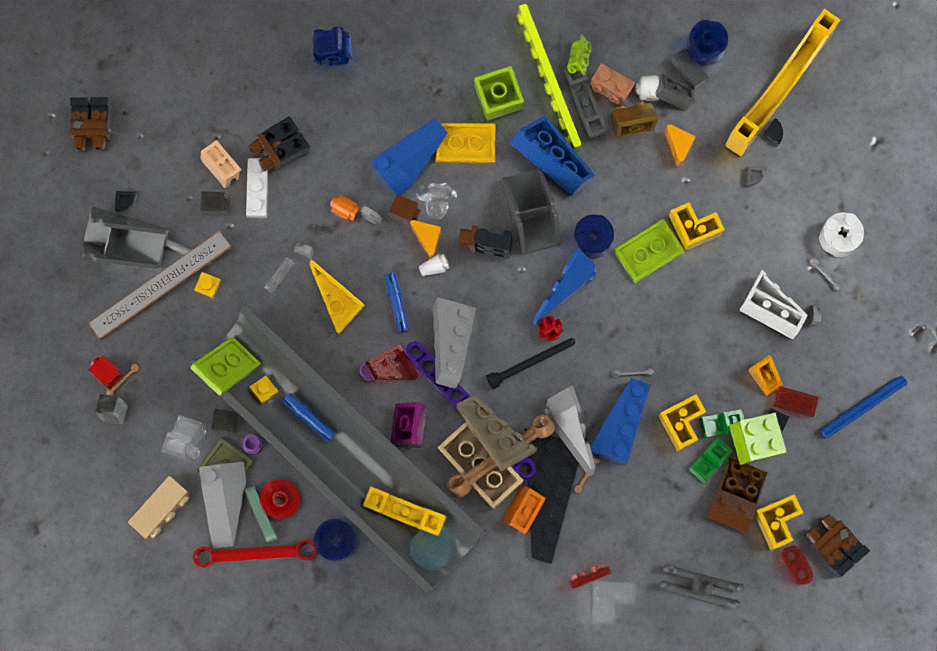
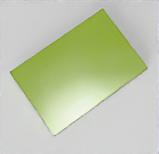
M663 218L615 248L613 252L633 282L637 283L685 253V249Z
M232 336L194 362L191 369L221 396L258 369L261 363Z

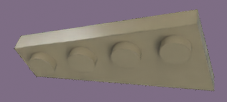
M473 395L457 404V409L500 471L536 453V447L528 444L521 434L513 431L506 421L498 418L494 411L477 396Z

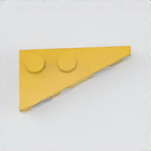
M311 260L309 262L310 268L336 332L340 335L365 305L317 263Z

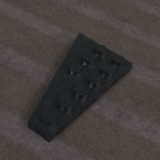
M549 435L545 438L537 437L529 443L537 448L536 453L528 456L535 464L536 472L533 478L527 480L528 488L546 498L530 526L532 559L552 564L579 462L561 438ZM527 465V474H530L532 467Z

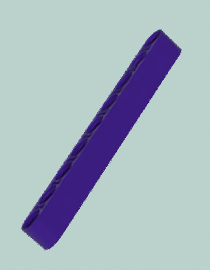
M419 342L409 343L406 346L408 359L459 412L457 404L471 396L459 383L456 389L437 384L435 358ZM419 348L421 352L418 356L413 357L410 355L412 349ZM426 363H433V370H424V365ZM453 392H461L462 397L459 400L451 399ZM529 457L511 466L524 480L533 478L536 472L535 464ZM526 464L532 467L531 473L527 475L520 471L521 467Z

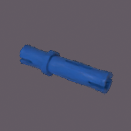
M390 272V274H384L388 288L387 296L390 297L397 332L403 333L404 331H410L402 300L403 292L398 283L397 273Z
M289 393L284 398L282 403L290 408L297 418L300 417L327 443L333 439L336 432L308 409L309 406L307 404L303 405L292 393Z

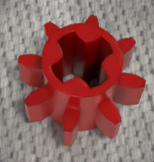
M553 316L542 318L541 324L537 325L540 337H546L548 341L558 339L560 333L564 332L561 320H555Z

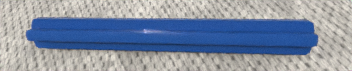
M902 375L897 377L820 430L824 438H829L907 385L906 379Z

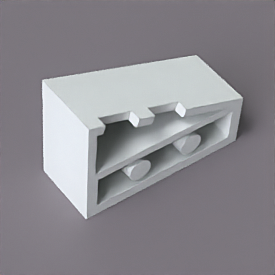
M763 270L756 278L739 310L791 339H794L799 333L808 316L790 297L788 298L780 290L776 283L774 284L766 276Z

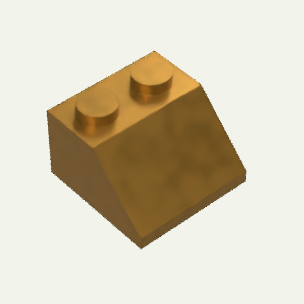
M638 102L631 107H626L625 105L618 106L615 110H612L611 114L616 138L654 131L658 121V116L652 103L646 104V102Z

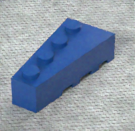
M546 115L519 129L509 142L570 195H574L584 189L595 176Z
M630 379L591 444L592 455L627 464L651 384Z

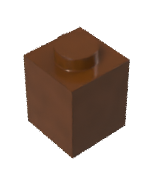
M399 195L395 196L389 211L390 218L409 225L413 220L418 221L421 214L418 202Z

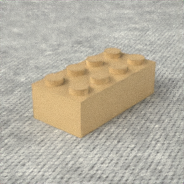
M467 422L437 447L438 451L457 472L463 475L490 457ZM496 466L472 483L471 487L494 510L523 484L524 480L511 466L503 471H500L498 466Z

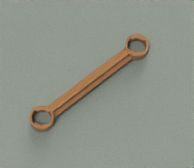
M539 415L531 422V428L521 435L529 444L537 437L545 438L554 432L555 426L548 415ZM490 456L465 475L456 474L452 476L447 482V487L454 497H463L470 491L472 483L497 465Z

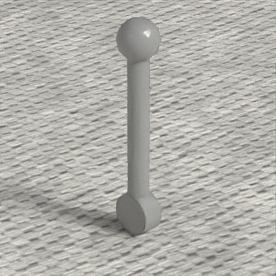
M811 258L809 264L815 266L833 285L835 291L840 290L841 285L836 283L820 267L816 258Z
M652 368L642 371L619 372L614 370L611 372L613 378L642 374L652 376L654 373Z

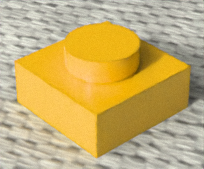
M202 272L194 291L214 299L221 279Z
M264 376L249 387V390L261 405L278 394V390L267 376Z

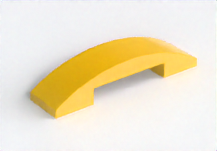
M370 487L363 504L366 508L437 536L440 535L446 520V516L425 509L373 487Z

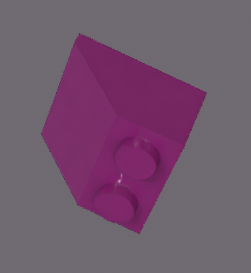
M423 403L395 404L390 440L392 444L409 448L422 447L424 425L427 419V407Z

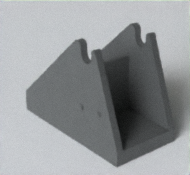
M538 168L534 171L502 177L521 254L560 246L558 213L556 212L555 201L542 170Z
M92 207L83 242V258L90 257L96 262L157 269L161 265L169 229Z

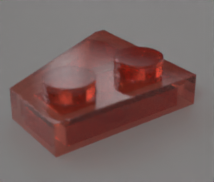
M400 344L365 362L375 380H415L419 377Z

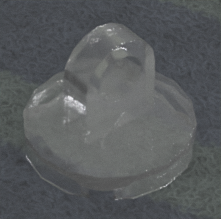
M431 183L426 188H424V185H421L417 188V198L426 201L427 214L430 218L440 220L447 213L448 201L456 198V188L445 183ZM432 206H440L442 209V213L436 214L433 211Z

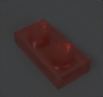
M779 386L773 406L814 417L819 397Z
M600 564L591 568L592 573L584 575L581 572L572 576L573 581L569 582L571 589L574 590L611 574L609 566L603 567Z

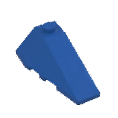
M434 118L385 150L370 163L395 195L400 196L414 185L417 177L427 166V162L433 153L437 151L448 133L440 122Z
M578 248L563 269L562 278L556 281L550 292L551 295L547 296L534 317L533 324L537 325L542 321V318L551 314L581 290L587 282L591 283L595 278L597 265Z

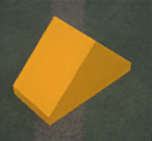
M667 125L664 132L676 165L680 167L696 136L673 125Z
M415 220L411 221L412 230L429 258H433L440 239L441 227Z
M770 355L748 370L766 396L783 386Z

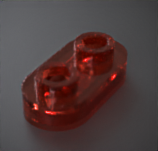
M797 546L784 548L781 553V559L793 581L798 585L809 584L813 579V570L801 549ZM790 552L795 556L793 560L788 558ZM799 571H803L805 573V577L803 579L799 578Z

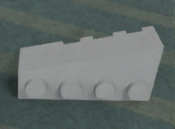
M437 297L432 308L434 314L436 383L456 389L462 376L476 308Z

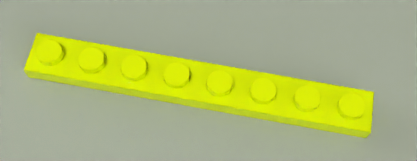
M527 4L520 5L517 19L520 25H524V37L526 42L531 43V55L534 60L537 59L538 73L540 77H544L546 82L544 84L547 95H551L553 100L551 101L554 113L558 112L560 118L558 119L559 127L561 130H565V140L575 152L581 151L582 144Z

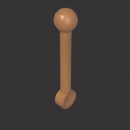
M137 364L131 365V370L111 389L106 391L107 396H113L114 391L133 372L139 371V366Z
M599 456L593 457L594 465L600 462ZM585 473L579 485L575 486L574 491L576 493L582 492V486L588 478L587 473Z

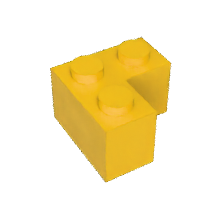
M690 202L672 209L669 214V218L685 251L722 236L725 230L717 212L698 220Z
M697 394L658 415L677 452L698 440L689 424L706 413Z
M795 494L755 512V518L770 550L793 541L785 521L803 514Z

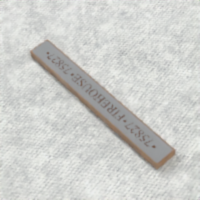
M218 231L91 320L89 325L100 340L231 249L232 246L223 233Z

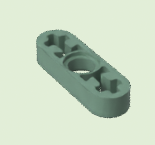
M255 485L246 488V495L266 541L270 543L277 540L278 537L271 520L260 505V495Z

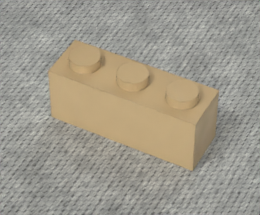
M169 476L127 523L145 539H154L162 531V525L165 522L169 523L176 514L174 512L179 506L182 508L190 499L188 496L191 493L173 477Z

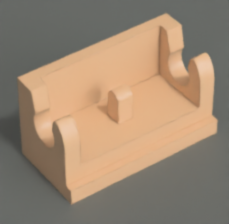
M217 140L201 151V161L225 189L230 186L231 180L234 178L238 180L241 168Z

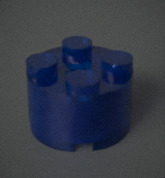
M699 21L690 31L686 43L688 54L701 66L716 63L723 57L727 48L728 32L720 22Z
M336 26L332 30H314L313 60L315 63L322 65V62H327L328 66H341L348 64L349 59L353 60L352 35L344 31L343 27Z
M592 214L578 221L573 234L575 249L578 248L590 259L600 258L610 250L614 240V229L605 216ZM590 234L597 236V239L594 240L593 237H590Z
M329 519L323 522L316 530L314 546L323 558L333 562H340L348 559L354 553L357 546V536L354 529L345 521ZM334 535H336L338 538H341V541L338 542L337 546H335L334 543H331V540L334 539Z

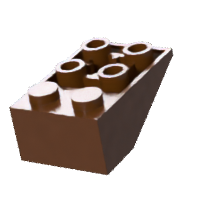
M729 457L707 518L746 533L753 522L768 472L748 464L740 465L738 460Z

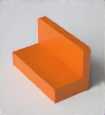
M520 486L501 521L526 534L546 498L528 487Z

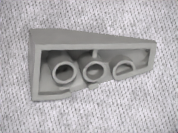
M570 386L547 400L544 414L550 417L555 426L554 430L588 476H593L595 465L588 441L584 442L586 438L585 425L579 422V412L581 409L574 387Z
M244 462L199 467L213 549L234 546L244 489L247 482Z

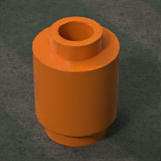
M342 194L338 197L335 196L330 203L331 211L346 220L354 221L361 210L358 203Z

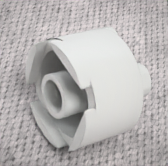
M837 213L831 216L821 228L819 241L826 252L836 257H845L850 255L863 241L864 228L855 214Z

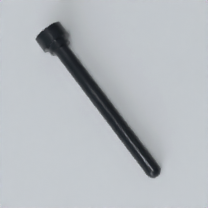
M569 338L501 373L492 372L486 375L492 390L500 387L503 380L575 345L576 340Z

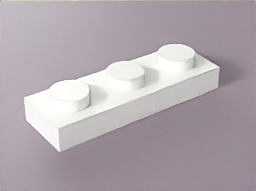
M248 158L247 218H267L268 170L263 171L260 167L259 160L262 158Z

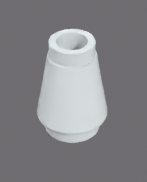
M437 254L420 265L419 269L424 277L444 273L447 269H450V265L445 254Z

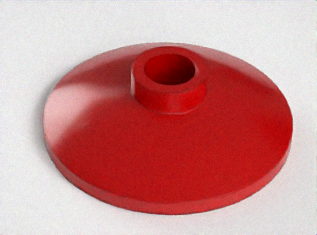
M274 479L262 488L260 492V505L270 517L286 519L298 510L300 495L297 488L291 482L284 479ZM275 498H279L281 504H277Z

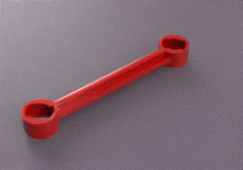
M308 539L300 541L297 545L212 550L208 547H199L193 554V561L202 568H208L213 563L289 557H299L302 560L309 561L316 557L318 548L313 541ZM307 542L311 543L314 547L313 554L308 556V558L301 556L299 552ZM207 550L211 554L210 562L205 565L199 564L197 558H199L202 552Z

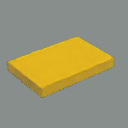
M440 123L448 134L436 151V163H495L496 124Z

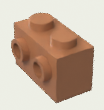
M601 63L591 79L590 87L595 92L607 96L614 103L625 105L634 90L635 82Z

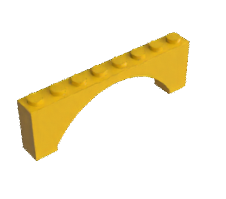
M825 8L823 9L779 74L731 132L725 145L742 157L831 38L841 19Z

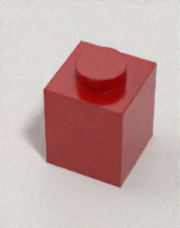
M103 355L100 358L94 359L90 364L91 367L88 369L108 389L123 376Z

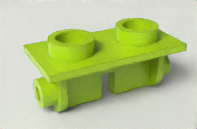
M583 34L580 36V41L576 40L572 43L571 58H569L567 69L570 73L581 71L584 76L589 65L588 59L591 52V44L585 39Z

